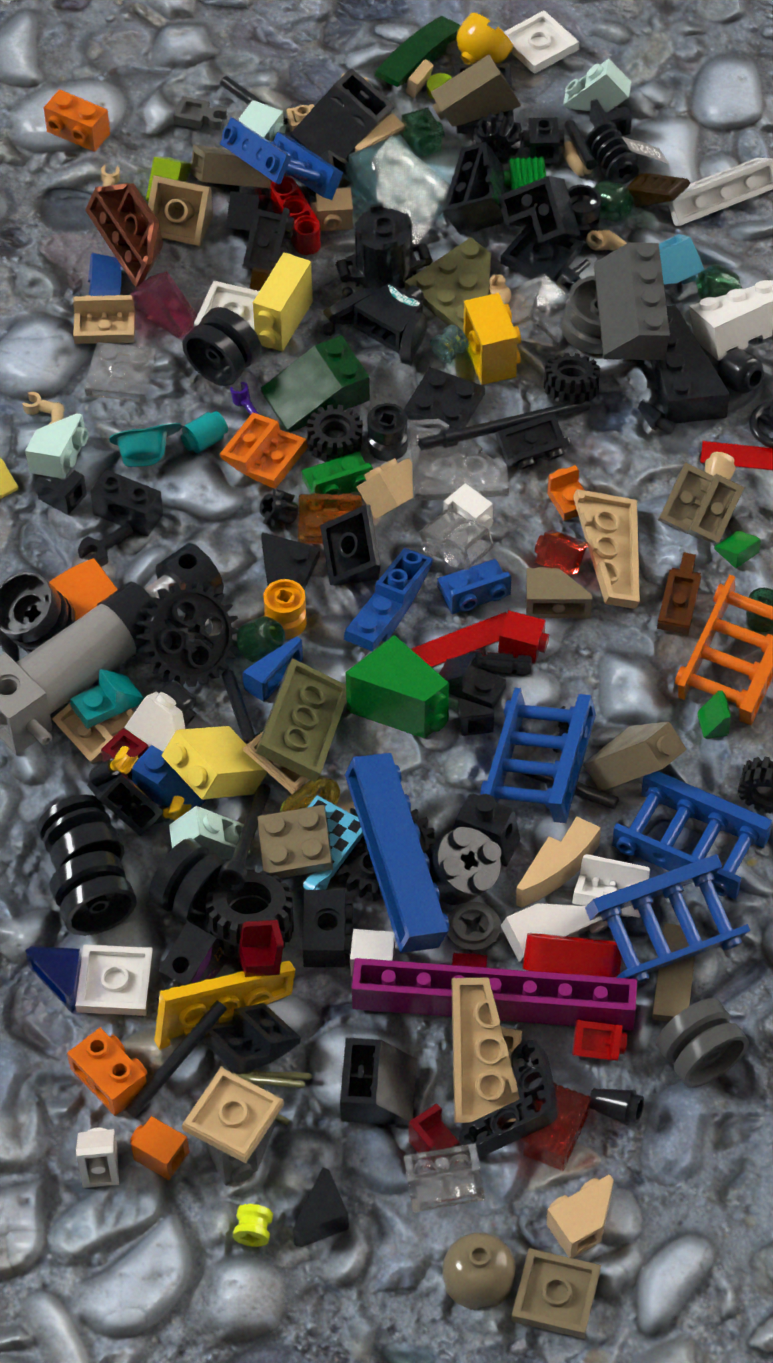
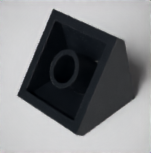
M363 505L320 525L330 585L337 586L379 580L380 560L370 505Z

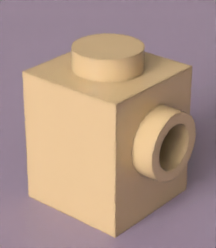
M351 187L337 188L332 200L323 198L316 193V202L310 203L313 212L319 220L320 231L353 229Z

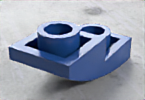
M96 253L91 254L88 282L90 283L89 296L120 295L121 264L116 257Z

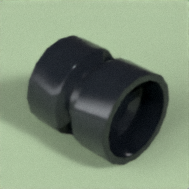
M580 184L572 186L567 190L580 233L574 239L586 241L589 232L599 231L601 195L594 187Z
M383 403L373 407L368 413V450L374 458L380 461L388 462L394 458L398 460L407 451L408 417L402 407L392 403Z

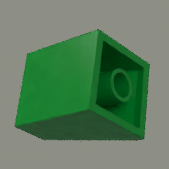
M395 635L346 671L347 710L351 714L424 739L431 733L440 731L449 720V682Z

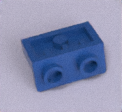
M493 559L437 578V587L451 614H455L461 611H470L476 606L491 601H499L505 596L511 595L512 577L508 571L503 573L497 560Z

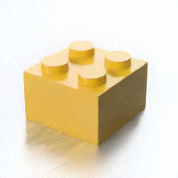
M499 293L464 301L463 342L481 385L515 378L517 364L521 362L517 344H521V334L518 326L512 325L510 307L508 304L503 303Z

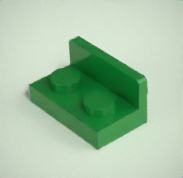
M359 451L303 469L302 479L315 505L326 501H333L341 496L359 492L357 486L366 481L364 475L373 470L371 463H365Z

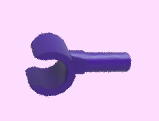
M240 382L242 391L239 392L230 387L233 404L243 406L250 415L252 412L259 414L250 401L247 383Z

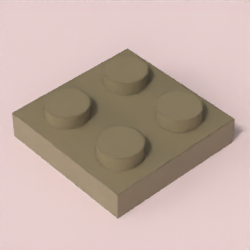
M325 805L257 816L263 871L269 872V876L276 875L280 878L333 870Z
M529 1248L511 1321L585 1339L601 1265Z

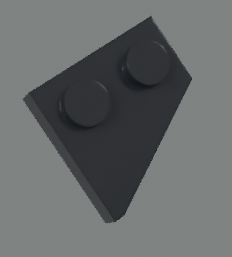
M262 532L261 544L267 587L274 581L289 579L299 583L305 590L320 557V548Z

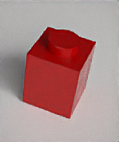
M508 610L499 635L498 653L514 654L513 657L517 658L518 654L529 655L532 658V663L535 664L539 652L545 653L549 642L550 634L545 633L546 620Z

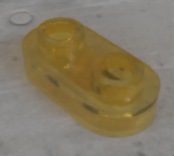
M319 776L316 782L310 780L282 803L280 812L294 810L295 808H307L317 796V791L320 788L321 793L319 796L336 805L340 798L339 785L336 781L325 776Z

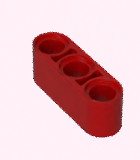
M284 176L281 184L272 181L270 186L271 204L274 213L282 215L283 209L288 208L290 209V217L294 218V230L290 240L294 248L302 255H312L318 252L321 247L320 223L298 184L289 176Z
M527 933L522 968L535 972L616 978L620 974L622 956L614 941Z

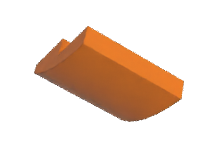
M252 412L221 451L220 457L246 476L276 489L306 451L308 443L306 438L280 430L279 421Z
M94 558L68 569L49 581L58 592L71 602L75 610V621L118 590Z

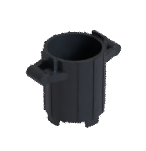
M376 203L370 205V210L362 213L357 222H355V254L338 260L335 265L340 280L343 283L351 281L355 282L356 287L361 284L363 288H382L387 284H393L402 289L405 288L406 280L417 274L418 269L432 264L433 260L426 243L412 244V222L409 214L402 213L392 207L386 208L384 203ZM414 252L418 253L420 260H416ZM349 265H352V274L350 273Z

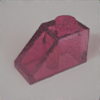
M167 271L150 276L130 293L149 320L176 338H181L194 327L197 314Z

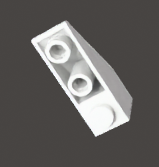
M537 903L506 917L501 927L520 962L524 960L527 933L579 937V934L590 930L591 934L598 933L609 927V925L601 917L590 920L585 910L586 906Z

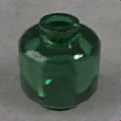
M600 181L594 187L601 195L600 219L618 222L630 214L633 207V197L628 187L611 181Z
M713 264L702 270L696 279L697 294L701 300L708 297L716 298L726 295L733 289H742L738 274L718 264Z
M261 616L243 624L237 633L239 652L246 659L254 663L284 645L285 642L283 627L279 622L268 616Z

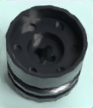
M28 571L17 573L0 584V630L28 654L75 622V610L71 602L38 573Z
M76 795L59 801L40 817L37 824L38 835L43 841L46 851L50 853L51 862L56 871L71 859L89 852H111L119 857L120 861L125 854L124 845L116 829L111 825L110 816L106 812L104 804L94 795Z

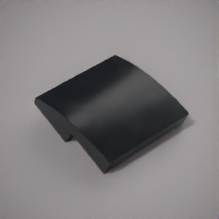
M265 1003L234 1009L233 1021L215 1024L202 1041L236 1074H241L260 1068L282 1057L300 1044L301 1037Z

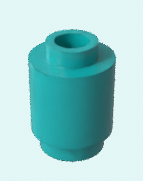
M206 412L182 427L181 441L187 450L200 453L222 440L224 434L228 432V426L219 412Z

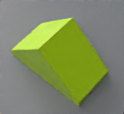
M153 157L146 202H149L153 176L186 182L190 174L191 162L168 157Z

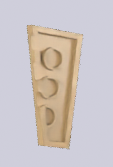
M576 489L573 499L604 603L636 609L640 602L637 500Z
M452 978L454 1123H471L520 1098L489 978ZM513 1118L507 1122H515L516 1119Z

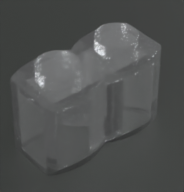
M449 509L444 510L419 531L422 540L421 546L429 556L445 559L450 566L469 570L494 548L488 528L477 521L467 520L459 513Z

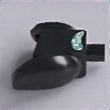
M387 284L382 288H364L323 311L324 316L330 322L341 325L353 324L354 328L399 353L400 362L412 366L413 358L420 348L428 328L426 316L423 314L422 300L424 299V294L417 286H411L406 291L393 284Z

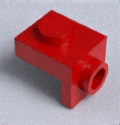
M576 1020L572 1055L618 1061L619 1054H625L627 1033H622V1025Z

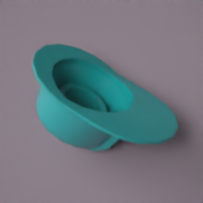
M167 423L145 429L125 430L111 435L109 442L118 445L123 464L126 467H148L161 460L165 453L166 437L178 432L182 428V424Z

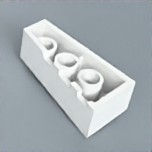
M773 280L759 281L755 286L745 289H733L726 295L716 298H704L700 303L690 305L692 332L698 343L719 361L727 354L726 351L734 347L735 349H744L749 347L748 341L751 339L760 338L764 340L772 336Z

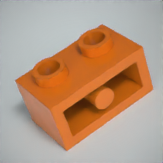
M60 89L43 107L48 133L95 152L110 135L108 109Z
M101 1027L67 1052L70 1069L114 1116L123 1111L147 1083L146 1076L148 1073L144 1065L137 1058L131 1060L125 1053V1048L121 1041L113 1034L108 1036Z

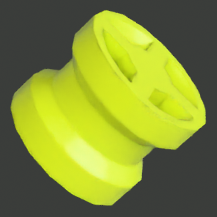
M257 1204L239 1206L236 1214L239 1224L234 1228L233 1239L246 1246L261 1247L267 1245L270 1238L267 1228L273 1221V1212L267 1207Z

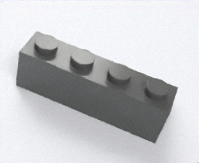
M628 242L594 263L603 359L665 360L670 332L659 243Z

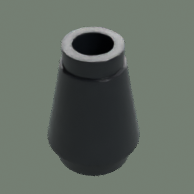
M593 1088L589 1097L588 1107L625 1125L630 1123L638 1124L644 1108V1096L637 1095L636 1090Z

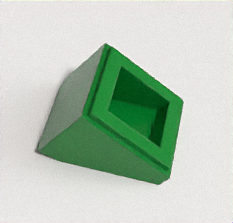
M738 530L717 544L714 549L734 568H738L759 553L761 540L757 536Z
M718 691L698 711V719L705 739L724 737L729 734L731 714L723 691Z

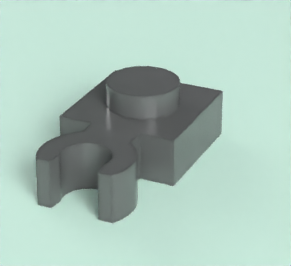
M182 96L173 115L174 124L202 129L203 124H208L214 130H222V119H227V109L221 106L210 108V101Z

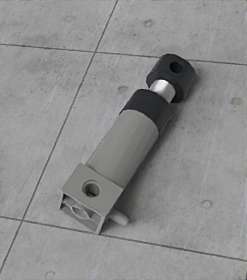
M187 543L156 565L155 572L158 580L145 589L137 583L130 581L99 602L94 609L19 661L15 662L6 652L0 655V740L16 756L36 741H39L42 745L48 744L52 739V735L49 732L53 730L51 713L70 701V698L80 694L97 682L100 669L112 671L129 658L140 653L138 649L145 645V640L137 639L136 635L144 633L145 628L138 626L137 622L146 621L147 617L141 612V609H152L148 598H159L158 589L165 588L169 591L168 586L170 583H177L180 586L181 581H190L192 586L194 582L200 581L203 584V589L206 586H214L213 596L223 593L222 577L206 553L197 545ZM180 604L178 608L183 613H186L185 607Z

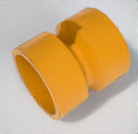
M281 579L270 583L263 594L266 629L276 638L284 640L293 639L299 636L307 625L305 591L294 580Z

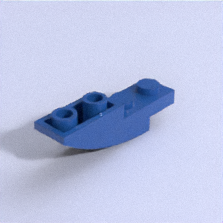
M404 547L376 582L375 593L345 629L344 640L372 652L381 640L386 642L414 601L430 570L433 559Z

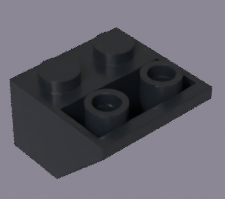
M345 1038L340 1094L341 1122L409 1126V1121L413 1119L417 1058L383 1040Z

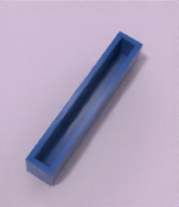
M391 753L353 757L345 777L400 953L439 948L449 932V920L447 915L442 913L439 904V889L437 884L433 883L431 879L429 858L426 853H423L420 844V830L418 825L413 822L410 813V798L407 794H404L401 785V770L398 765H395Z

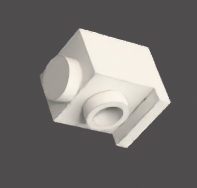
M465 483L444 500L443 521L449 524L453 520L459 529L466 530L472 536L477 537L480 533H486L492 526L493 503Z

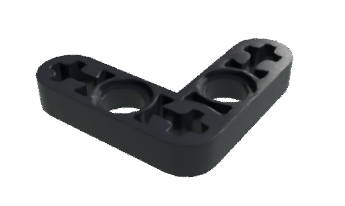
M523 1041L517 1045L512 1053V1064L520 1099L467 1124L461 1130L459 1143L471 1157L480 1158L549 1126L556 1120L559 1114V1105L549 1059L537 1041ZM530 1059H531V1063L533 1064L532 1066H529V1065L527 1064ZM542 1078L538 1086L528 1089L532 1081ZM537 1101L543 1102V1104L541 1105V1110ZM513 1118L516 1119L512 1127L502 1130L503 1125Z

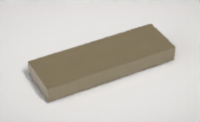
M664 923L663 934L671 953L689 946L680 925ZM695 956L658 970L652 1020L670 1022L676 1015L689 1007Z

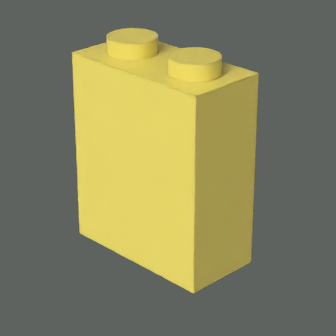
M283 252L253 301L254 330L262 346L283 352L313 302L311 261Z
M230 726L176 730L161 755L202 800L253 795L268 773L243 751L247 744Z

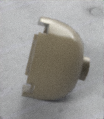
M471 1233L460 1237L450 1246L443 1260L442 1278L447 1294L457 1304L470 1310H479V1307L490 1305L493 1308L509 1297L515 1285L516 1264L510 1248L500 1238L488 1233Z

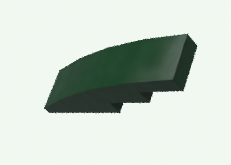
M442 15L429 22L392 52L378 67L374 76L396 87L407 83L409 77L423 60L431 62L445 55L447 44L457 40L458 29L461 25Z

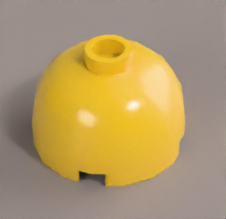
M473 12L470 13L458 29L457 44L462 53L461 59L466 64H475L487 55H490L495 64L502 63L512 51L513 44L499 27L494 30L488 26L489 19Z

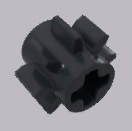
M274 489L273 495L267 494L264 496L259 506L260 514L265 517L263 524L281 530L285 529V524H292L296 520L299 511L298 505L293 502L295 495Z

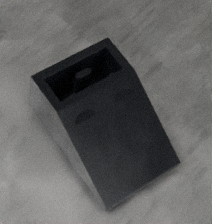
M351 68L328 90L290 133V136L318 156L328 149L347 161L355 153V147L391 114L395 105Z

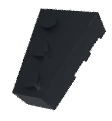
M486 142L461 149L442 210L460 235L505 223L497 197L506 193L504 169Z

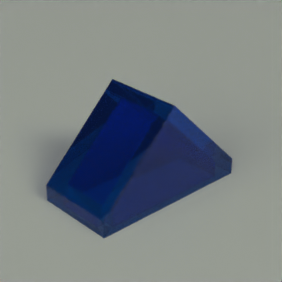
M35 946L26 949L29 968L64 1006L73 1013L76 1010L75 1005L82 960L80 949Z

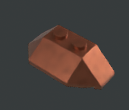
M134 183L95 187L85 211L134 286L141 287L163 247L160 223Z

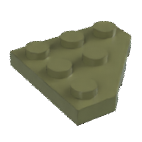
M470 237L406 280L405 290L411 286L420 288L424 294L423 305L463 338L464 301L489 295L491 253Z

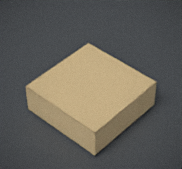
M423 60L409 77L406 93L412 98L416 97L432 74L434 65L429 61Z

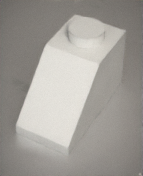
M154 692L144 698L124 728L148 744L149 747L153 745L164 752L176 730L185 729L182 711L175 706L176 701L163 692Z
M92 1128L87 1132H79L76 1156L83 1188L119 1185L118 1150L115 1130Z

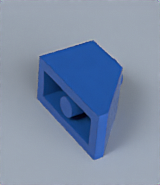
M151 745L131 769L133 782L160 806L166 805L169 808L173 797L181 796L185 799L183 804H191V809L195 806L201 807L207 799L202 800L161 756L163 751Z

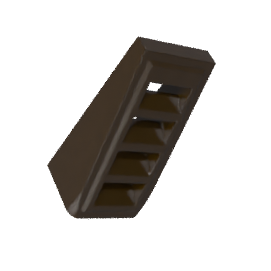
M642 173L626 187V192L635 207H642L674 201L691 183L686 178Z

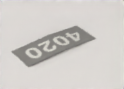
M622 137L631 152L652 157L669 164L659 148Z

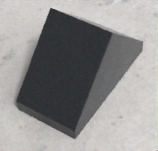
M322 1167L293 1228L294 1245L298 1247L309 1245L349 1229L346 1207L330 1170Z

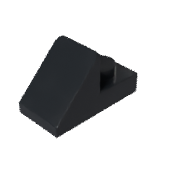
M476 653L447 659L439 672L449 682V694L491 709L494 708L506 687V679L477 668Z

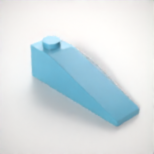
M678 234L659 243L664 284L682 282V285L697 280L699 278L698 273L705 270L691 237Z

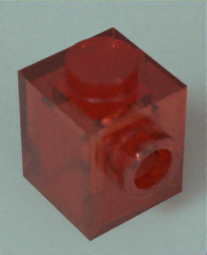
M555 530L547 531L544 533V536L540 535L534 548V553H537L535 563L548 568H559L567 575L576 574L579 572L588 542Z

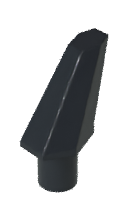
M642 399L638 410L651 429L657 430L659 428L671 434L676 423L665 418V413Z

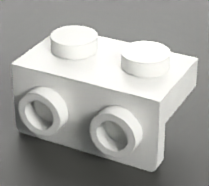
M585 854L582 859L580 875L574 890L572 904L587 906L595 898L649 879L651 870L645 866ZM632 905L621 909L622 914L620 916L640 918L638 909L634 910Z

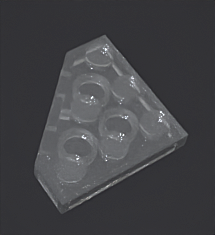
M391 135L371 159L378 183L376 187L378 202L384 203L386 208L392 207L402 213L409 214L412 222V244H418L442 214L450 184Z
M440 419L408 421L415 501L446 500L465 483L483 497L509 496L507 465L505 462L497 457L495 459L482 452L481 446L470 439L460 441L457 446L449 448L440 446L421 451L418 446V439L439 434L440 430L448 429L449 425Z

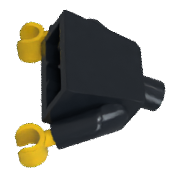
M122 746L114 759H109L95 766L89 773L87 786L98 800L140 837L151 825L168 822L170 818L176 820L191 809V804H183L185 799L181 796H174L169 808L166 805L158 806L126 775L131 771L139 757L128 756L126 753L129 748Z

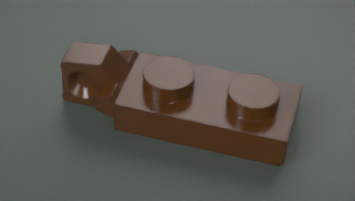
M684 552L680 569L672 568V570H669L657 629L689 635L701 583V573L694 572L696 554Z

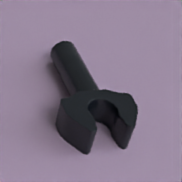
M125 523L102 540L87 536L78 547L79 558H83L91 552H96L88 560L94 558L101 567L109 562L108 550L133 534L132 527Z

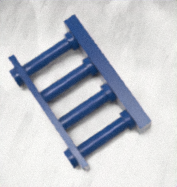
M230 117L228 125L223 130L220 145L273 182L281 184L284 174H287L303 183L321 197L333 199L343 172L288 135L277 132L274 141H269L233 117Z
M514 687L511 700H507L505 703V722L488 780L482 782L480 795L489 794L494 797L497 803L502 799L545 804L546 808H550L553 822L567 823L596 716L592 696L578 694L575 707L571 706L570 709L525 705L521 688ZM523 718L567 722L569 724L568 733H563L562 736L519 732ZM515 745L560 749L562 753L560 761L556 760L555 763L511 759ZM507 772L551 776L554 779L553 787L548 788L547 791L504 786Z
M659 771L643 776L641 795L646 797V800L630 828L616 823L613 831L612 846L616 847L623 854L634 855L668 871H672L704 859L719 832L725 831L739 837L723 868H720L713 875L715 879L712 883L719 896H728L736 900L739 895L741 877L735 875L751 844L762 848L765 847L770 837L772 820ZM662 804L677 812L661 841H657L642 833L657 806ZM693 817L708 825L693 853L689 855L673 848L688 819Z
M717 854L595 898L585 907L590 920L601 917L603 921H607L627 967L616 978L637 979V984L648 980L650 978L648 973L720 946L723 951L742 944L741 938L751 930L748 924L736 929L732 928L712 883L715 879L713 875L723 867ZM694 883L695 887L700 888L720 935L702 941L681 893L684 891L683 886ZM661 894L664 895L665 899L669 898L689 944L688 947L672 953L651 906V903H653L652 898ZM631 905L634 910L638 909L658 958L642 964L638 960L620 918L622 914L621 909Z

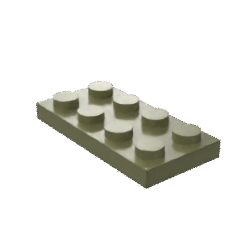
M292 658L286 668L255 753L316 782L322 772L346 703V685Z

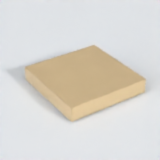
M220 1068L183 1122L182 1128L183 1131L246 1163L284 1106L283 1099Z

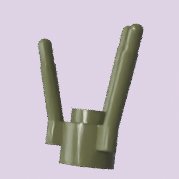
M257 1070L241 1074L233 1072V1074L264 1089V1085L303 1088L305 1083L298 1080L312 1079V1074ZM280 1114L275 1118V1121L284 1125L290 1124V1120Z

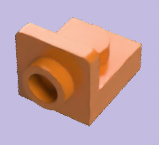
M576 465L566 469H558L548 476L547 494L563 521L579 516L573 495L576 489L584 490L579 482V469Z

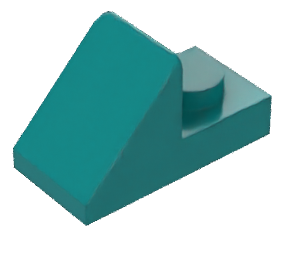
M100 669L99 685L70 698V706L88 729L140 705L144 697L128 676Z

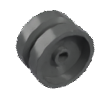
M589 276L578 280L571 287L560 325L566 340L578 350L590 354H603L595 276Z
M705 999L684 1009L662 1029L657 1037L656 1047L669 1063H675L674 1071L688 1088H696L717 1079L732 1068L742 1058L748 1048V1038L736 1023H730L731 1016L718 999Z

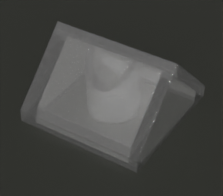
M545 274L514 288L509 302L512 314L511 322L513 326H518L521 340L558 347L562 337L560 323L568 295Z

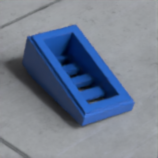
M296 636L248 667L242 673L244 690L263 702L267 700L281 684L291 659L293 658L299 662L303 660L302 639Z

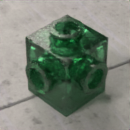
M428 107L402 115V123L405 125V131L401 132L402 144L405 149L409 148L415 159L441 151L442 138L445 136L444 128L440 121L435 120Z

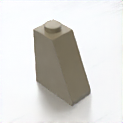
M487 55L431 92L436 101L432 105L440 120L446 118L452 127L481 119V117H487L490 112L495 115L521 106L512 88L490 55Z
M193 144L190 174L201 182L270 188L271 179L228 149Z
M670 722L629 726L585 761L583 766L597 788L604 791L665 768L687 749Z

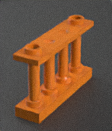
M729 574L725 585L719 584L713 598V602L716 604L687 666L680 667L675 678V684L678 685V698L685 700L690 687L711 695H715L718 691H723L727 701L735 703L736 708H739V721L752 726L773 679V635L767 634V636L722 620L730 604L773 620V606L735 593V576ZM716 631L762 648L761 652L764 655L761 662L755 661L753 664L709 647ZM703 659L749 676L748 679L751 680V684L748 690L742 689V691H738L696 675Z

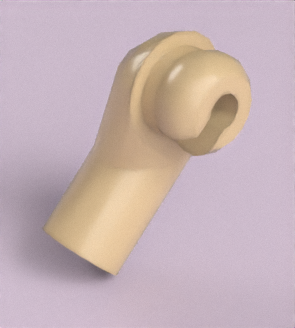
M565 142L561 150L565 161L574 173L580 177H584L585 174H591L593 170H588L585 167L573 142Z
M610 230L591 231L586 237L588 246L596 251H615L627 244V242Z
M502 275L491 276L489 279V294L499 293L503 303L508 304L511 300V291L505 285V277Z

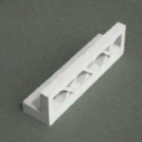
M755 158L693 182L674 201L659 203V205L669 206L674 225L680 226L773 189V158Z

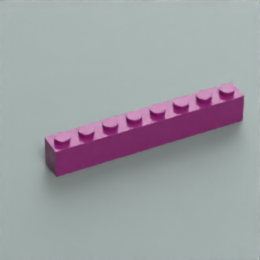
M355 958L352 980V1009L452 1017V978H489L500 1021L575 1026L576 1020L622 1025V1030L633 1031L637 979Z

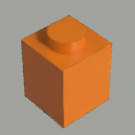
M153 1116L149 1118L144 1126L139 1125L130 1140L133 1160L167 1180L171 1179L190 1153L187 1136Z

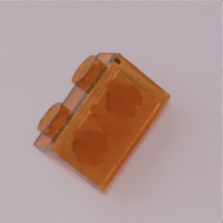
M300 494L298 542L323 544L320 525L361 507L362 496L352 494Z

